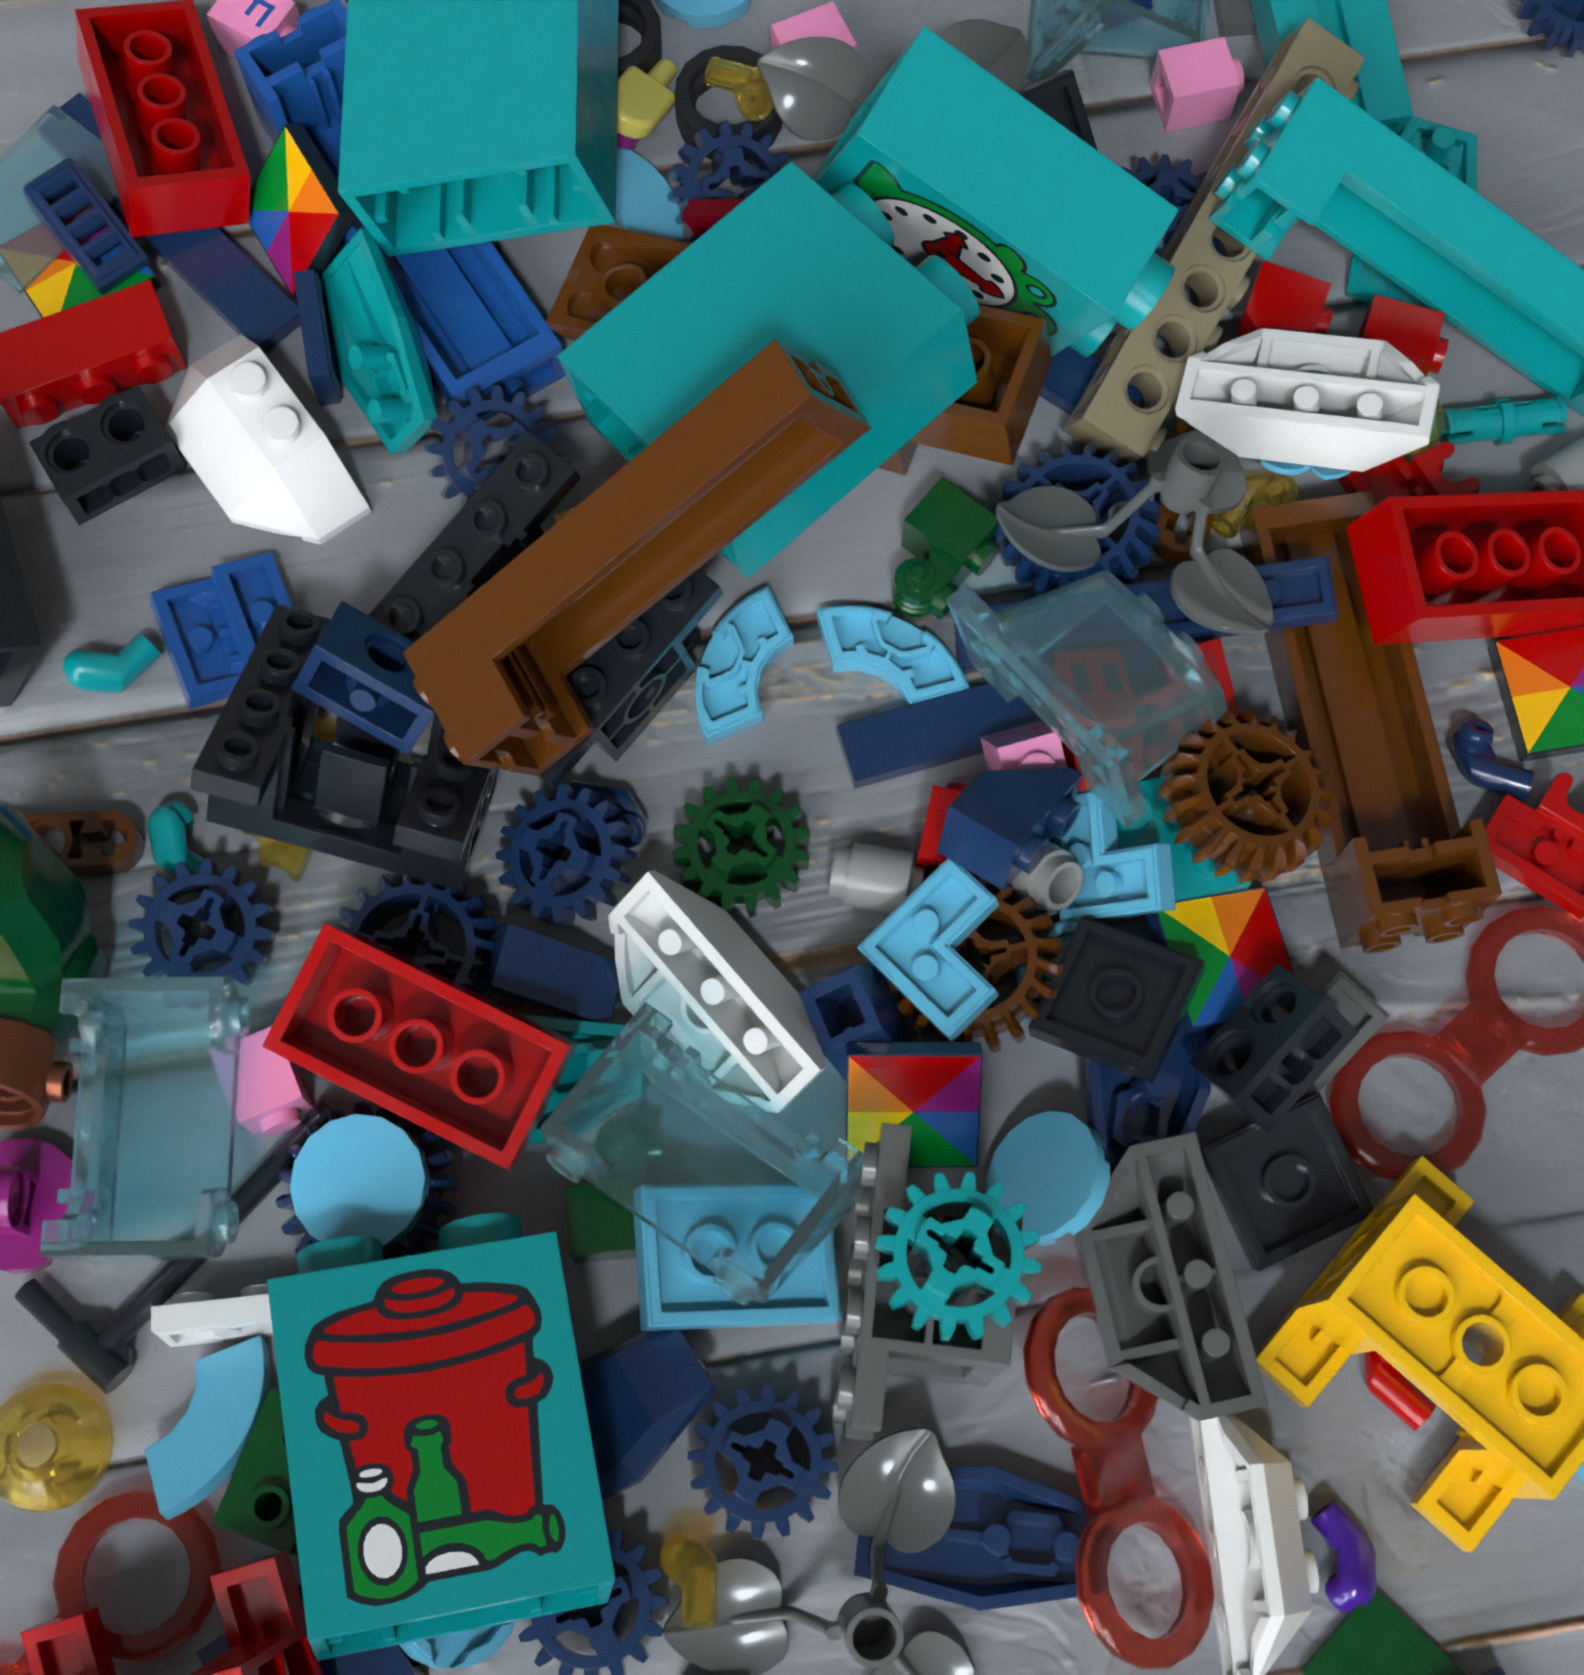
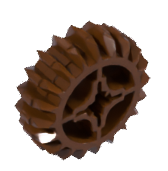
M1227 709L1224 712L1217 713L1211 720L1205 718L1197 721L1187 731V735H1181L1171 746L1172 750L1169 752L1170 756L1163 762L1162 769L1159 772L1166 781L1160 785L1156 797L1171 804L1164 811L1161 821L1177 823L1181 829L1176 834L1174 844H1183L1189 841L1196 849L1192 864L1203 862L1209 858L1213 861L1215 877L1225 876L1233 869L1239 884L1245 881L1249 882L1256 876L1262 882H1265L1267 880H1274L1280 874H1285L1287 871H1294L1305 862V857L1310 856L1320 847V843L1323 841L1321 834L1328 829L1329 823L1333 820L1325 809L1330 806V802L1335 795L1319 787L1325 782L1329 771L1313 768L1310 761L1314 756L1316 748L1302 750L1295 743L1298 729L1287 731L1283 734L1277 729L1276 715L1264 718L1258 723L1252 709L1240 712L1236 717ZM1254 790L1257 792V794L1251 797L1247 795ZM1239 795L1243 796V798L1239 801L1233 800L1235 797H1238Z
M979 878L977 881L991 893L988 881ZM1008 885L1004 891L1000 888L998 889L994 897L997 898L999 906L983 922L1002 925L1016 933L1023 941L1010 945L1007 939L990 941L981 937L976 928L955 949L964 960L968 961L973 958L970 943H973L978 955L985 962V964H982L985 971L980 975L996 991L1005 979L1019 975L1018 968L1027 966L1023 979L1015 992L999 1005H997L995 999L960 1034V1042H978V1037H985V1041L993 1053H998L1001 1050L1000 1033L1009 1030L1013 1040L1017 1043H1021L1026 1039L1020 1022L1025 1018L1031 1022L1032 1019H1036L1042 1013L1041 1009L1036 1005L1037 1002L1041 1001L1042 997L1047 999L1056 998L1057 990L1045 982H1050L1052 977L1062 975L1064 971L1061 963L1051 960L1063 952V946L1059 938L1046 937L1054 928L1050 916L1045 914L1034 917L1037 904L1031 896L1021 898L1014 904L1015 891L1011 885ZM889 982V987L894 994L903 995ZM905 996L901 999L897 1007L905 1018L918 1015L913 1027L920 1036L924 1037L937 1029ZM937 1029L936 1042H951Z

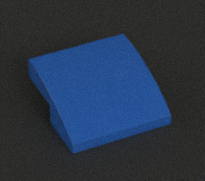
M272 552L212 566L211 578L150 593L152 611L189 709L229 698L276 605L280 604L293 608Z

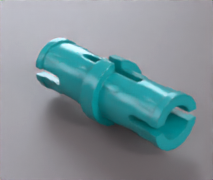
M1557 395L1548 398L1513 402L1509 401L1508 397L1493 398L1486 405L1451 409L1442 408L1439 410L1437 417L1440 420L1445 419L1446 421H1437V435L1440 443L1446 441L1451 442L1453 445H1461L1473 442L1494 441V445L1500 446L1511 444L1514 438L1563 434L1567 426L1564 423L1557 424V421L1564 422L1568 420L1567 406L1563 397Z

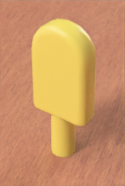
M668 59L659 60L648 74L635 66H630L618 78L617 133L632 139H643L649 136L675 104V94L666 87L677 74L676 66L672 61Z

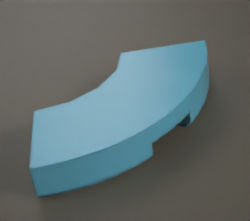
M617 147L616 219L624 230L684 242L683 224L677 225L675 221L676 217L681 213L678 203L668 201L667 195L672 191L669 184L646 159L630 149Z
M769 586L751 594L730 610L712 632V638L704 651L696 675L695 698L697 718L706 746L763 722V713L758 697L761 678L774 658L794 646V637Z
M858 605L830 606L816 610L817 622L833 672L860 671L879 677L899 693L906 706L970 689L959 664L949 650L927 630L923 632L912 624L892 616V612Z
M261 1335L196 1360V1388L186 1414L167 1436L144 1449L159 1513L167 1520L186 1512L202 1502L217 1490L234 1472L238 1463L237 1459L243 1452L271 1386L270 1355L267 1342Z

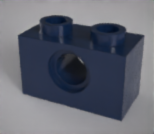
M341 601L291 687V690L409 755L435 713L433 707L428 705L417 693L413 684L415 675L403 654L415 642L344 601Z

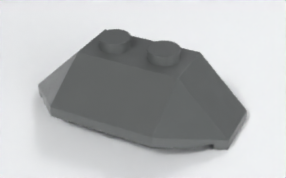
M1196 1132L1129 1146L1110 1176V1182L1102 1206L1090 1223L1076 1234L1109 1369L1198 1422L1269 1406Z

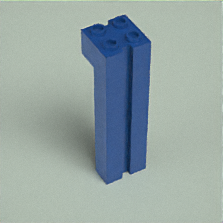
M331 0L320 7L307 10L300 17L296 18L297 29L280 37L275 29L268 34L255 37L248 44L235 50L234 53L259 122L272 142L275 144L285 124H302L338 182L347 10L340 0ZM355 216L340 243L343 248L360 228H366L357 216ZM491 242L388 257L378 244L417 325L429 365L431 381L445 402L454 400L463 408L466 407L465 391L472 388L477 389L482 400H487V393L490 386L493 385L501 386L503 401H508L518 391L525 393V396L528 398L566 376L557 358V355L563 351L562 344L553 331L549 329L546 321ZM486 411L476 415L479 419L482 418L484 421H487L499 414V412Z

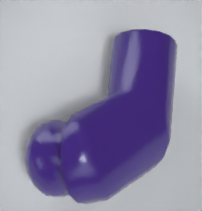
M1334 1499L1311 1517L1310 1522L1337 1554V1574L1330 1576L1328 1582H1326V1596L1336 1609L1343 1612H1351L1359 1604L1363 1606L1369 1604L1377 1592L1376 1551L1370 1539L1338 1500Z

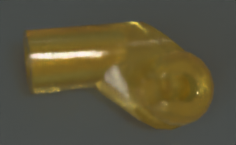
M716 56L710 59L705 73L707 86L733 92L741 114L750 121L765 119L772 112L774 106L767 85L757 67Z
M1285 474L1245 477L1247 483L1246 493L1242 502L1232 511L1214 514L1212 529L1224 538H1234L1245 524L1251 508L1295 502L1298 497V487L1294 479Z
M681 1533L673 1535L664 1543L659 1558L665 1574L682 1590L681 1626L690 1629L713 1628L716 1626L717 1558L691 1534Z

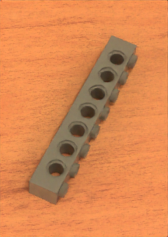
M1307 17L1281 41L1162 252L1161 257L1175 267L1174 275L1167 289L1152 311L1135 329L1129 331L1121 325L1062 430L1085 446L1091 441L1096 447V453L1102 457L1115 448L1116 452L1119 453V468L1141 458L1148 460L1152 450L1157 451L1167 433V429L1162 426V423L1170 408L1175 409L1188 357L1202 351L1207 354L1216 346L1223 332V328L1217 325L1226 308L1231 310L1243 297L1251 282V279L1245 274L1253 259L1259 260L1261 256L1208 220L1220 200L1219 197L1213 194L1216 185L1227 169L1234 162L1240 164L1250 150L1243 145L1247 135L1264 113L1268 115L1272 113L1287 91L1292 90L1299 94L1316 77L1323 80L1350 101L1359 88L1360 84L1353 79L1365 57ZM1212 236L1218 238L1224 244L1227 253L1226 257L1216 251L1212 242ZM1184 285L1189 286L1196 292L1199 299V307L1194 306L1188 301L1185 296ZM1156 334L1164 337L1169 342L1172 351L1171 358L1162 354L1158 349ZM1128 384L1135 386L1142 393L1144 399L1143 409L1135 406L1129 399L1127 393Z

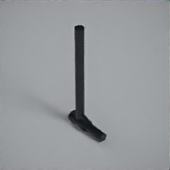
M322 1100L108 1324L101 1320L79 1321L35 1278L26 1282L17 1291L15 1299L59 1341L57 1348L104 1394L111 1393L126 1380L133 1370L132 1348L127 1343L151 1319V1306L164 1305L281 1182L278 1175L280 1170L293 1169L296 1158L291 1156L288 1147L292 1146V1144L303 1146L309 1138L306 1126L316 1123L323 1127L329 1122V1110H332V1108Z

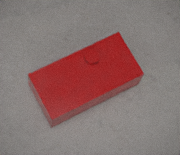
M193 0L75 9L78 63L130 237L249 224L250 173Z
M1584 490L1388 497L1346 526L1374 645L1523 636L1584 625Z
M324 923L262 1047L509 1170L519 1163L578 1043L343 925Z

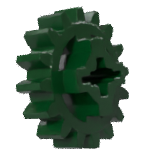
M728 778L726 781V793L720 796L709 786L704 787L702 793L705 805L700 808L695 804L687 802L683 810L684 817L690 825H674L673 829L674 841L685 845L672 851L674 866L689 867L680 875L681 885L687 889L700 885L698 895L710 902L715 898L720 899L722 909L726 910L729 915L733 912L735 904H744L749 917H756L757 902L764 899L775 910L781 907L779 889L783 887L796 893L800 888V879L792 870H808L810 855L799 849L810 844V831L807 828H794L802 820V810L798 805L783 810L784 791L780 788H777L768 797L761 795L760 779L754 778L749 785L748 791H739L734 778ZM735 811H747L744 813L726 815L727 813ZM774 826L779 830L784 841L783 857L779 856L777 849L768 843ZM701 838L706 840L707 846L716 852L710 860L711 866L708 869L703 865L699 856ZM747 840L752 841V853L742 849L736 856L731 854V842L741 846ZM754 879L759 881L748 885H735L736 882Z

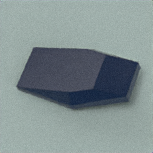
M1179 1026L1153 1084L1086 1058L1085 1083L1088 1126L1098 1132L1105 1144V1146L1102 1145L1104 1159L1110 1162V1176L1129 1146L1195 1131L1211 1092V1084L1189 1061L1206 1044L1207 1030L1182 1035Z
M683 1330L645 1331L578 1362L602 1501L642 1482L718 1389Z
M994 1466L953 1467L948 1469L954 1483L956 1495L955 1511L949 1529L941 1540L929 1548L916 1553L898 1551L887 1541L884 1547L885 1584L978 1611L1100 1594L1106 1510ZM858 1535L854 1575L872 1580L870 1547L874 1536Z

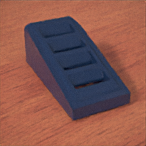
M71 158L61 161L23 187V193L31 211L101 295L150 264L148 256L135 239L130 237L129 231ZM88 207L90 211L67 226L64 225V221L84 208ZM103 226L107 229L88 243L80 246V241ZM117 244L122 247V251L96 267L93 263V260Z

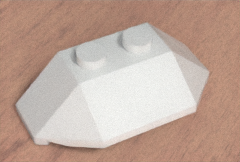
M1261 328L1225 342L1207 354L1202 351L1189 356L1175 410L1178 417L1239 457L1364 472L1429 445L1440 384L1432 377H1426L1411 360L1387 341Z
M239 334L189 366L166 423L165 430L232 523L276 534L302 537L303 541L321 545L371 513L370 507L323 431L259 346Z
M652 870L642 877L608 915L610 933L615 935V963L622 1004L704 1100L740 1107L761 1108L763 1111L779 1113L826 1068L820 1044L799 993L726 910Z
M1233 1414L1199 1422L1188 1416L1222 1674L1265 1675L1313 1610L1310 1594L1318 1593L1319 1590L1316 1559L1311 1549L1304 1550L1300 1520H1307L1308 1500L1305 1485L1301 1477H1293L1291 1462Z

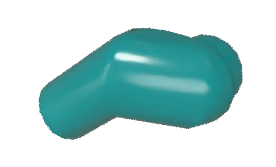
M139 633L117 654L94 652L86 649L73 650L64 659L63 671L70 684L78 689L116 694L124 691L161 656V653L147 638Z
M170 801L164 806L156 807L147 822L153 860L158 867L176 879V863L182 861L190 866L194 874H199L204 858L188 848L186 832L192 828L193 813L186 804L180 801ZM207 888L197 889L194 891H196L197 893H201L204 889Z

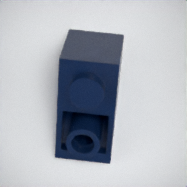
M1073 768L982 771L948 806L937 852L1004 891L1021 871L1028 874L1034 871L1047 850L1049 840L1054 835L1063 838L1072 828L1081 810V803L1075 801V797L1083 774Z
M855 965L798 992L823 1054L845 1082L846 1042H913L887 979L874 966Z

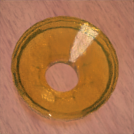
M42 1384L17 1393L0 1407V1496L16 1507L28 1511L55 1512L70 1508L84 1500L99 1485L107 1472L112 1457L113 1434L111 1423L105 1410L94 1397L79 1388L65 1384ZM36 1424H44L52 1431L55 1437L54 1452L50 1459L41 1466L29 1467L24 1464L18 1455L19 1439L29 1427Z

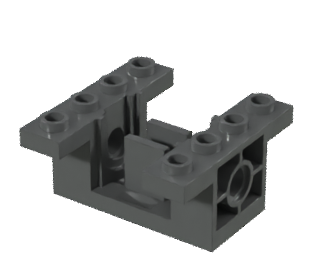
M882 1123L879 1143L865 1142L861 1177H858L854 1217H857L854 1244L851 1243L847 1284L860 1287L859 1289H849L847 1312L844 1311L839 1352L852 1354L851 1365L841 1364L840 1380L836 1381L832 1423L845 1424L843 1440L871 1443L874 1432L879 1433L882 1429L887 1375L985 1387L1011 1365L1016 1303L1010 1300L1005 1302L1012 1321L1006 1327L1001 1328L988 1316L983 1318L984 1336L981 1339L973 1341L967 1332L965 1324H956V1329L949 1341H942L939 1334L940 1321L929 1318L918 1331L911 1328V1324L917 1309L908 1303L903 1307L892 1310L888 1304L895 1291L899 1289L897 1282L877 1281V1269L886 1263L892 1262V1255L884 1254L875 1249L877 1236L896 1235L897 1230L891 1227L884 1219L889 1207L898 1208L905 1212L911 1209L907 1200H905L912 1126ZM947 1207L936 1210L925 1217L927 1219L931 1217L942 1224L965 1218L969 1209L964 1207ZM1023 1216L1016 1223L1019 1231H1022ZM992 1224L987 1233L993 1256L1005 1263L1004 1266L1007 1267L1008 1254L1004 1239L998 1228ZM959 1239L952 1248L946 1247L941 1243L938 1247L947 1254L943 1267L949 1272L956 1274L963 1265L976 1269V1265L968 1259L972 1246L966 1241ZM907 1244L909 1271L917 1286L922 1290L928 1280L923 1256L912 1250V1246ZM971 1288L951 1293L945 1305L953 1307L973 1306L987 1300L991 1295L988 1293L984 1295L978 1290Z

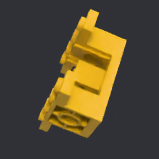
M1420 1156L1410 1163L1257 1350L1255 1355L1260 1372L1301 1408H1308L1351 1355L1376 1351L1456 1421L1460 1427L1455 1433L1460 1438L1409 1504L1463 1552H1473L1513 1498L1555 1500L1584 1462V1294L1571 1295L1556 1315L1552 1313L1454 1228L1475 1201L1426 1158ZM1462 1338L1483 1355L1480 1363L1475 1364L1468 1359L1463 1350Z

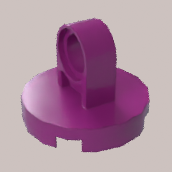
M34 1138L11 1139L0 1142L1 1271L11 1274L41 1271L51 1266L49 1262L59 1258L68 1247L73 1249L82 1239L91 1216V1187L87 1178L81 1174L77 1163L56 1145Z

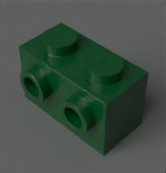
M269 1388L212 1524L279 1551L287 1550L289 1555H298L280 1391Z

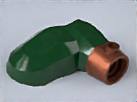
M0 800V1129L23 1130L36 1126L45 1117L51 1101L65 1103L69 1099L73 1084V1066L71 1062H65L64 1057L83 1031L100 997L107 958L91 933L86 890L60 854L31 826L22 813L8 802Z

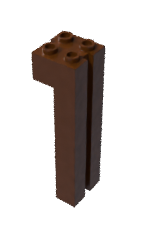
M777 339L773 340L406 649L403 654L415 675L413 678L414 687L420 697L433 707L445 729L443 738L450 752L459 761L463 762L464 765L489 769L499 767L510 772L539 776L596 731L566 675L872 428L839 376L814 360L807 364L800 352Z
M1372 490L1251 508L1240 533L1245 558L1253 566L1329 555L1338 610L1337 622L1273 630L1264 633L1287 731L1298 729L1295 743L1302 750L1316 748L1314 756L1310 761L1313 768L1329 771L1325 782L1319 787L1335 795L1330 802V806L1325 809L1333 820L1329 823L1328 829L1321 834L1323 841L1317 849V854L1340 949L1362 946L1363 953L1367 954L1384 952L1402 945L1401 935L1414 934L1415 937L1424 935L1426 943L1429 944L1457 939L1465 934L1464 929L1470 923L1484 917L1483 911L1502 894L1483 819L1469 820L1462 828L1460 827L1412 643L1374 645L1346 530L1347 525L1376 506Z

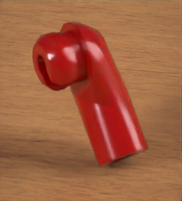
M1376 1351L1364 1353L1365 1383L1369 1392L1413 1431L1417 1430L1430 1417L1436 1405Z

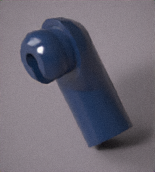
M1477 718L1468 719L1463 722L1460 730L1455 732L1452 737L1451 750L1468 782L1502 795L1508 793L1518 800H1525L1532 785L1533 771L1498 761L1491 746L1494 730L1489 723Z
M571 780L569 786L576 789L578 794L584 787L601 795L600 803L607 800L621 810L615 821H621L631 826L633 833L627 839L621 841L622 846L634 848L646 839L648 833L647 818L628 790Z

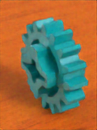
M967 1171L959 1188L950 1189L948 1180L942 1172L936 1173L932 1180V1194L926 1196L913 1184L906 1188L905 1197L911 1208L908 1212L894 1207L888 1208L884 1219L891 1227L897 1230L896 1235L877 1236L875 1249L884 1254L892 1255V1262L878 1268L876 1277L877 1281H896L899 1289L895 1291L888 1302L892 1310L903 1307L908 1303L917 1309L911 1324V1328L918 1331L927 1323L929 1318L940 1321L939 1334L942 1341H949L956 1329V1324H965L972 1340H978L984 1336L983 1318L989 1316L994 1323L1004 1328L1012 1321L1005 1302L1010 1300L1025 1306L1033 1296L1019 1281L1021 1277H1033L1041 1272V1263L1024 1257V1250L1032 1247L1040 1240L1039 1232L1032 1230L1019 1231L1016 1223L1023 1216L1027 1207L1023 1202L1012 1205L1008 1209L999 1204L998 1202L1002 1197L1004 1185L997 1181L989 1188L986 1194L976 1191L974 1172ZM947 1207H964L969 1209L965 1218L942 1224L931 1217L928 1219L925 1217L936 1210ZM992 1224L998 1228L1004 1239L1008 1254L1007 1267L1004 1266L1005 1263L993 1256L987 1233ZM961 1239L972 1246L968 1259L976 1265V1269L963 1265L955 1274L943 1267L947 1254L938 1246L941 1243L946 1247L952 1248ZM907 1244L912 1246V1250L923 1256L928 1280L922 1290L917 1286L909 1271ZM971 1288L978 1290L984 1295L986 1293L991 1295L987 1300L973 1306L953 1307L945 1305L951 1293Z

